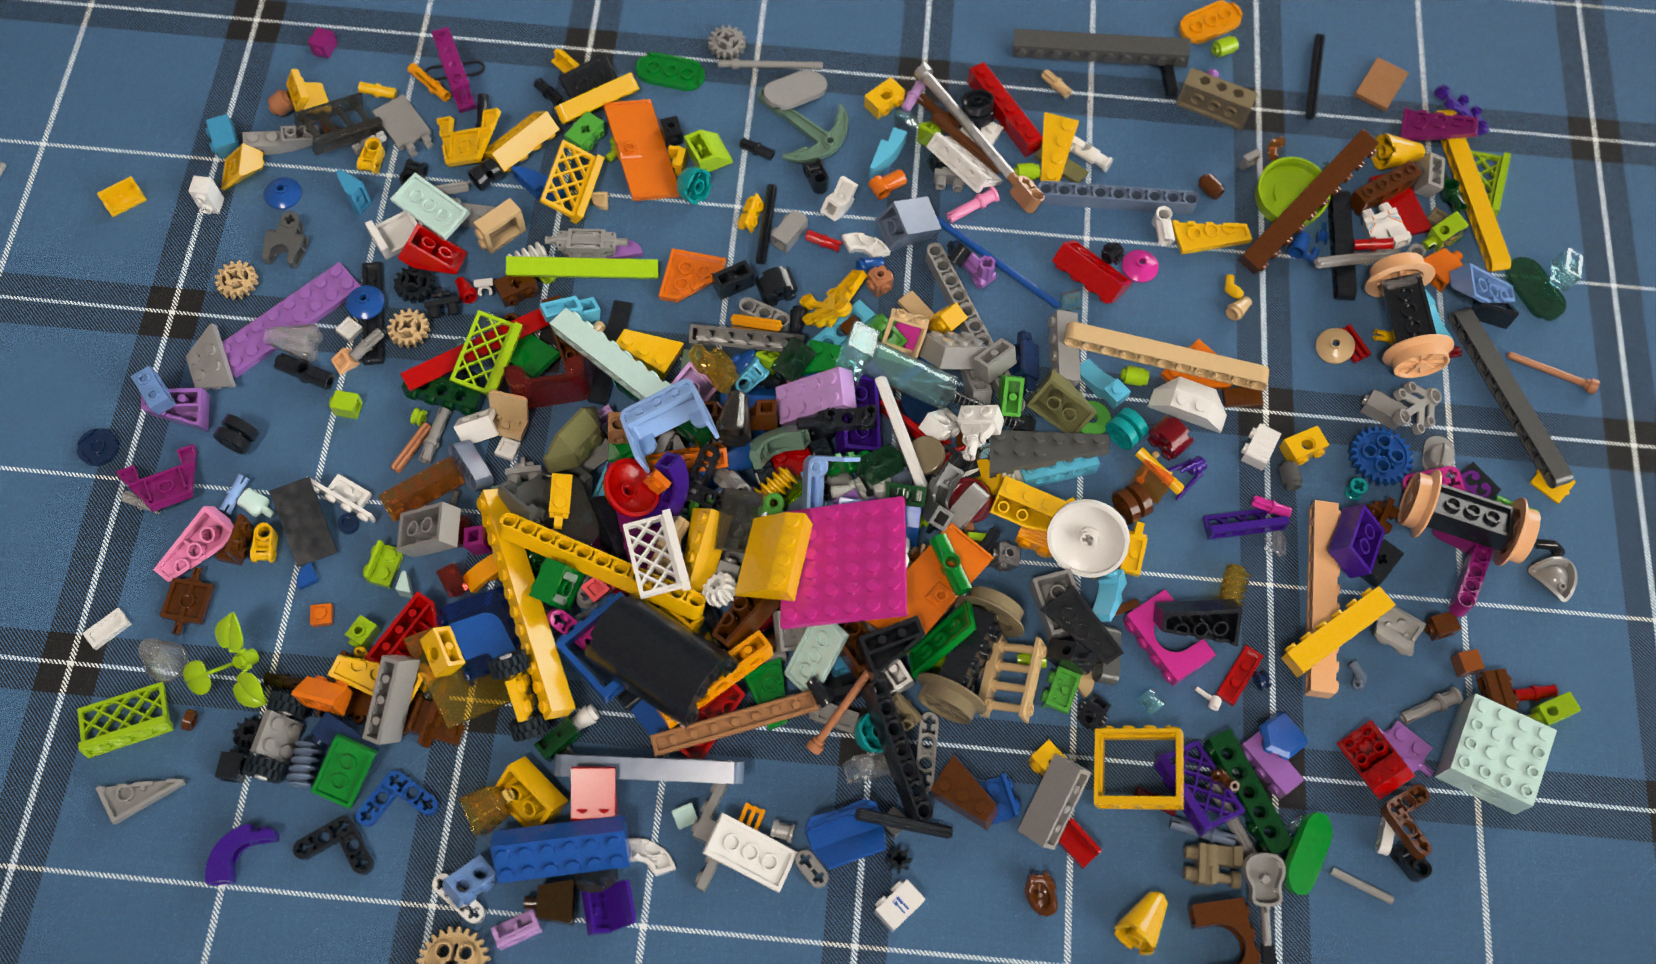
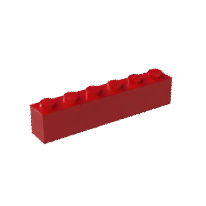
M982 62L970 68L967 79L968 84L973 90H986L993 95L994 118L1004 127V131L1026 158L1037 152L1041 148L1042 135L986 63Z

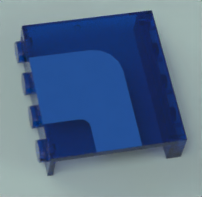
M503 586L441 606L437 616V622L440 627L450 626L465 661V664L462 666V675L471 687L475 685L476 679L491 674L487 664L488 661L497 658L499 655L521 650V642L515 632V622L510 616V606L504 596Z

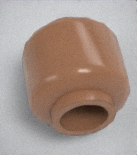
M279 89L268 98V108L274 115L277 114L283 117L294 110L288 90Z

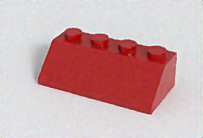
M1076 240L1063 242L1052 259L1057 269L1069 273L1072 280L1080 281L1085 285L1084 288L1087 291L1095 292L1100 296L1099 299L1106 304L1116 302L1133 283V281L1111 265L1105 263L1100 257Z

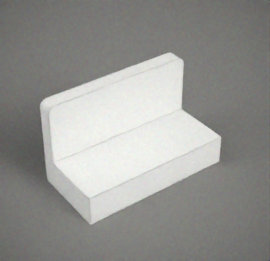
M491 407L461 417L455 423L454 429L461 441L470 440L473 444L496 437L499 432L493 419L497 413Z

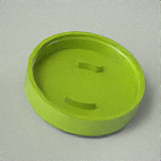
M1284 157L1273 161L1263 170L1255 185L1254 196L1258 209L1266 219L1273 223L1322 170L1314 163L1299 157ZM1328 203L1322 209L1318 207L1315 210L1318 214L1311 221L1306 220L1303 223L1305 227L1314 223L1322 215Z

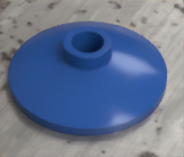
M288 177L273 180L264 191V198L267 204L275 209H288L294 206L302 195L299 183Z
M370 285L357 287L348 295L346 300L348 312L353 317L362 320L377 316L385 305L383 293L378 288Z
M750 349L740 355L738 353L734 354L730 359L732 364L728 370L727 377L732 379L739 375L752 361L756 351Z

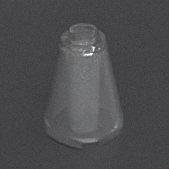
M147 638L138 647V653L145 670L153 680L168 683L176 677L183 675L184 667L188 664L189 658L185 649L180 644Z

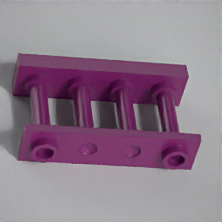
M449 27L431 31L459 114L477 109L469 88L468 78Z

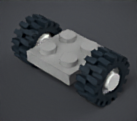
M272 691L266 706L267 710H265L250 750L264 757L248 755L242 773L261 781L280 784L286 765L290 764L293 750L296 748L295 742L298 741L304 724L293 719L304 720L308 707L303 706L288 693Z

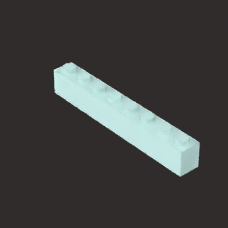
M565 308L549 323L558 337L639 400L670 386L666 380L664 382L661 381L653 370L648 371L640 360L636 362L628 351H622L615 341L612 340L610 342L602 331L599 330L597 332L590 322H584L577 312H571Z

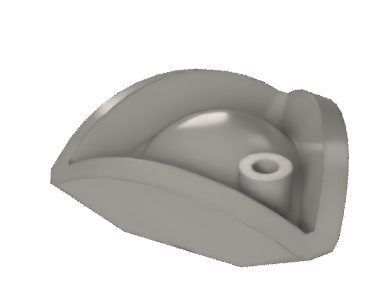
M1561 556L1550 557L1535 563L1528 569V573L1534 580L1560 601L1567 602L1573 595L1577 585L1578 574L1576 567L1569 559Z

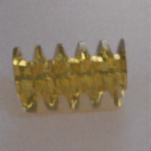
M1229 564L1225 567L1226 571L1218 598L1234 599L1242 608L1243 603L1240 601L1245 600L1243 594L1247 592V589L1243 586H1248L1249 582L1245 579H1249L1250 574L1245 572V568L1240 565Z

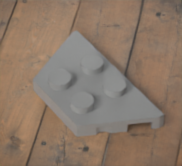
M211 323L186 355L194 386L204 390L211 388L216 390L222 387L235 388L236 385L218 328Z

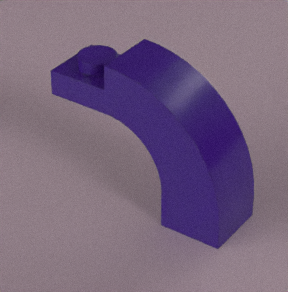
M666 452L654 466L671 482V485L660 493L657 506L652 512L643 516L644 519L663 514L662 511L666 509L671 510L673 517L678 516L688 495L689 474L681 455ZM661 522L653 523L654 525L661 526Z
M245 824L225 834L216 843L208 857L205 883L212 887L234 884L235 865L242 852L254 845L279 842V833L271 829V827H260L257 829L251 824Z

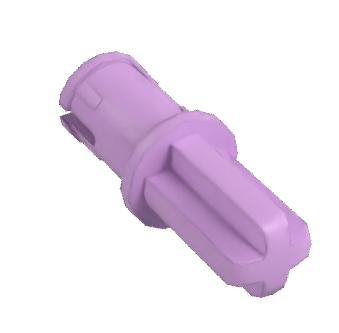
M917 80L911 91L907 92V97L901 106L904 112H910L917 99H920L919 96L926 87L924 83H920Z

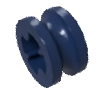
M1265 670L1260 671V674L1257 672L1253 674V680L1258 690L1262 691L1264 687H1271L1270 676Z

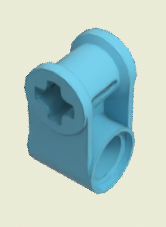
M757 356L753 357L748 366L733 378V383L740 393H748L769 375L770 370L759 362ZM747 379L744 385H738L740 380Z

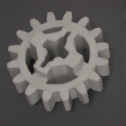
M722 25L721 29L716 27L715 32H710L711 37H708L709 50H711L712 55L716 54L718 59L722 56L723 60H726L727 57L732 60L733 56L738 58L739 53H744L746 39L742 30L738 31L737 27L731 29V25H728V28Z

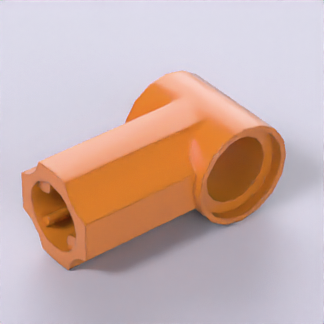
M897 169L883 177L881 175L875 176L869 181L868 186L877 199L882 200L891 191L905 185L907 179L904 172Z

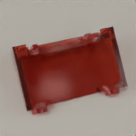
M583 355L572 356L566 360L565 374L526 379L525 372L520 366L504 367L510 394L526 397L528 399V409L584 401L590 394L587 365Z

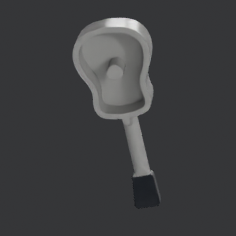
M1258 852L1245 857L1242 863V874L1248 885L1249 901L1260 906L1263 943L1261 945V961L1263 964H1277L1275 949L1271 942L1269 910L1271 906L1279 905L1283 900L1281 887L1285 878L1286 867L1279 856Z

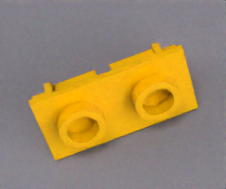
M557 48L554 50L555 58L551 62L563 73L580 66L562 49Z
M755 193L754 197L750 196L746 199L743 208L744 213H741L737 222L738 229L744 230L747 228L751 234H753L761 211L764 208V203L757 193Z

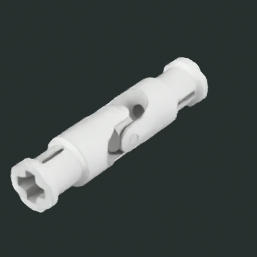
M1076 136L1074 137L1070 152L1091 165H1097L1106 172L1111 166L1113 158L1103 155L1099 149Z

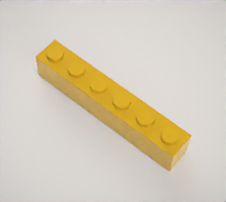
M1380 586L1374 590L1370 587L1361 594L1363 598L1359 601L1356 598L1346 605L1348 609L1343 612L1338 610L1330 616L1332 618L1330 622L1327 623L1324 620L1315 627L1316 632L1313 634L1310 631L1300 638L1301 643L1298 645L1292 643L1284 650L1286 654L1281 659L1297 678L1396 605Z

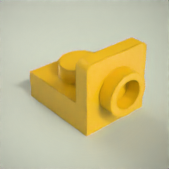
M669 145V158L673 159L672 167L675 168V175L679 176L685 169L688 160L687 150L681 146Z

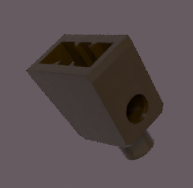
M565 880L538 885L537 896H525L524 909H536V918L538 920L574 926L576 882L574 880Z

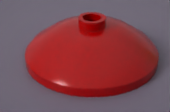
M633 458L619 459L611 464L603 478L604 493L610 505L622 515L633 518L643 517L652 512L659 502L660 494L658 495L651 491L643 481L653 471L650 469V473L647 474L637 460Z

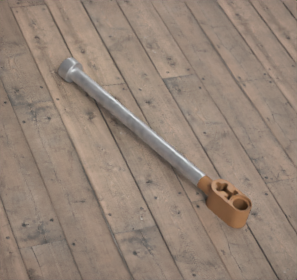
M927 63L920 65L914 72L915 78L920 83L924 82L1009 181L1012 185L1010 194L1026 212L1034 213L1044 200L1042 192L1028 177L1016 174L933 77L931 67Z

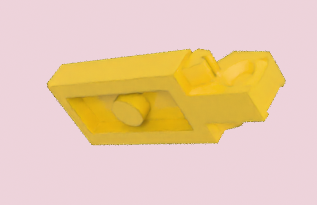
M552 473L548 514L549 518H554L553 529L562 530L563 519H568L573 475Z
M1139 521L1134 525L1133 531L1129 530V549L1119 567V570L1124 569L1125 574L1135 577L1140 575L1148 540L1146 538L1147 535L1143 534L1145 523Z

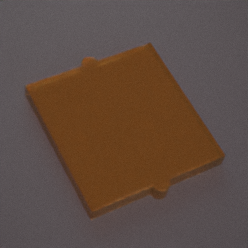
M1145 459L1139 470L1135 471L1136 475L1130 484L1135 481L1139 482L1147 490L1152 501L1158 504L1164 494L1169 492L1168 488L1175 479V476Z

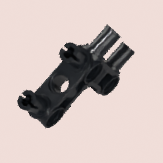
M871 404V406L867 405L860 408H827L826 410L818 411L814 417L797 418V430L808 429L811 441L825 437L828 443L833 438V433L839 431L874 429L876 427L877 407ZM842 417H848L851 423H844Z

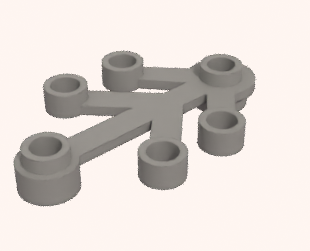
M1411 381L1404 385V389L1400 388L1394 391V397L1397 401L1406 400L1413 404L1407 409H1401L1394 413L1392 420L1396 425L1403 426L1410 423L1411 416L1416 412V424L1412 425V431L1415 435L1425 432V428L1435 425V406L1442 399L1438 389L1428 388L1425 390ZM1415 392L1423 398L1419 399L1411 394ZM1427 405V416L1424 417V416H1425V406Z

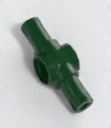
M1444 172V187L1441 190V199L1446 203H1452L1456 211H1465L1468 206L1459 190V181L1450 179Z

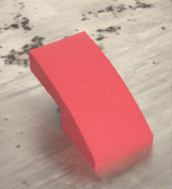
M593 577L581 586V589L593 603L617 588Z

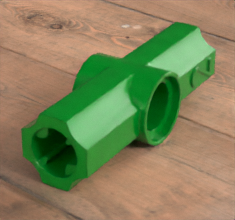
M946 533L934 536L929 540V543L939 561L941 572L946 576L955 596L966 594L972 589V586L960 564V557L955 553ZM953 562L955 567H948L945 563Z

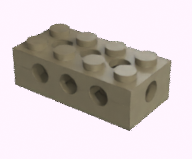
M1191 68L1176 105L1242 130L1258 93Z

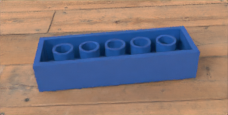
M625 815L493 831L490 845L498 883L630 867L631 848Z

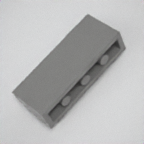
M382 655L362 739L378 745L401 742L420 659L402 655Z
M1054 754L1018 831L1040 846L1055 850L1092 772L1065 757Z

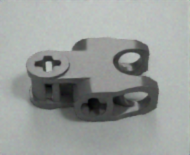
M285 212L280 218L277 230H267L263 241V260L266 264L271 265L274 263L277 255L287 252V263L290 265V268L296 269L305 256L308 247V236L302 234L304 225L295 212Z

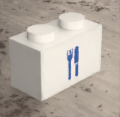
M908 880L904 883L899 881L891 889L893 893L888 898L883 896L875 904L877 908L874 913L891 932L899 927L925 901V898Z

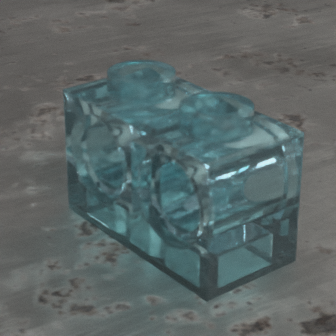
M1569 247L1552 260L1549 283L1554 288L1560 289L1563 292L1567 291L1581 279L1583 256Z

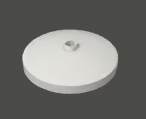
M1081 499L1064 505L1056 512L1048 527L1047 543L1053 558L1065 570L1071 568L1072 574L1077 576L1094 578L1107 575L1122 564L1129 549L1130 534L1126 522L1114 508L1097 500Z

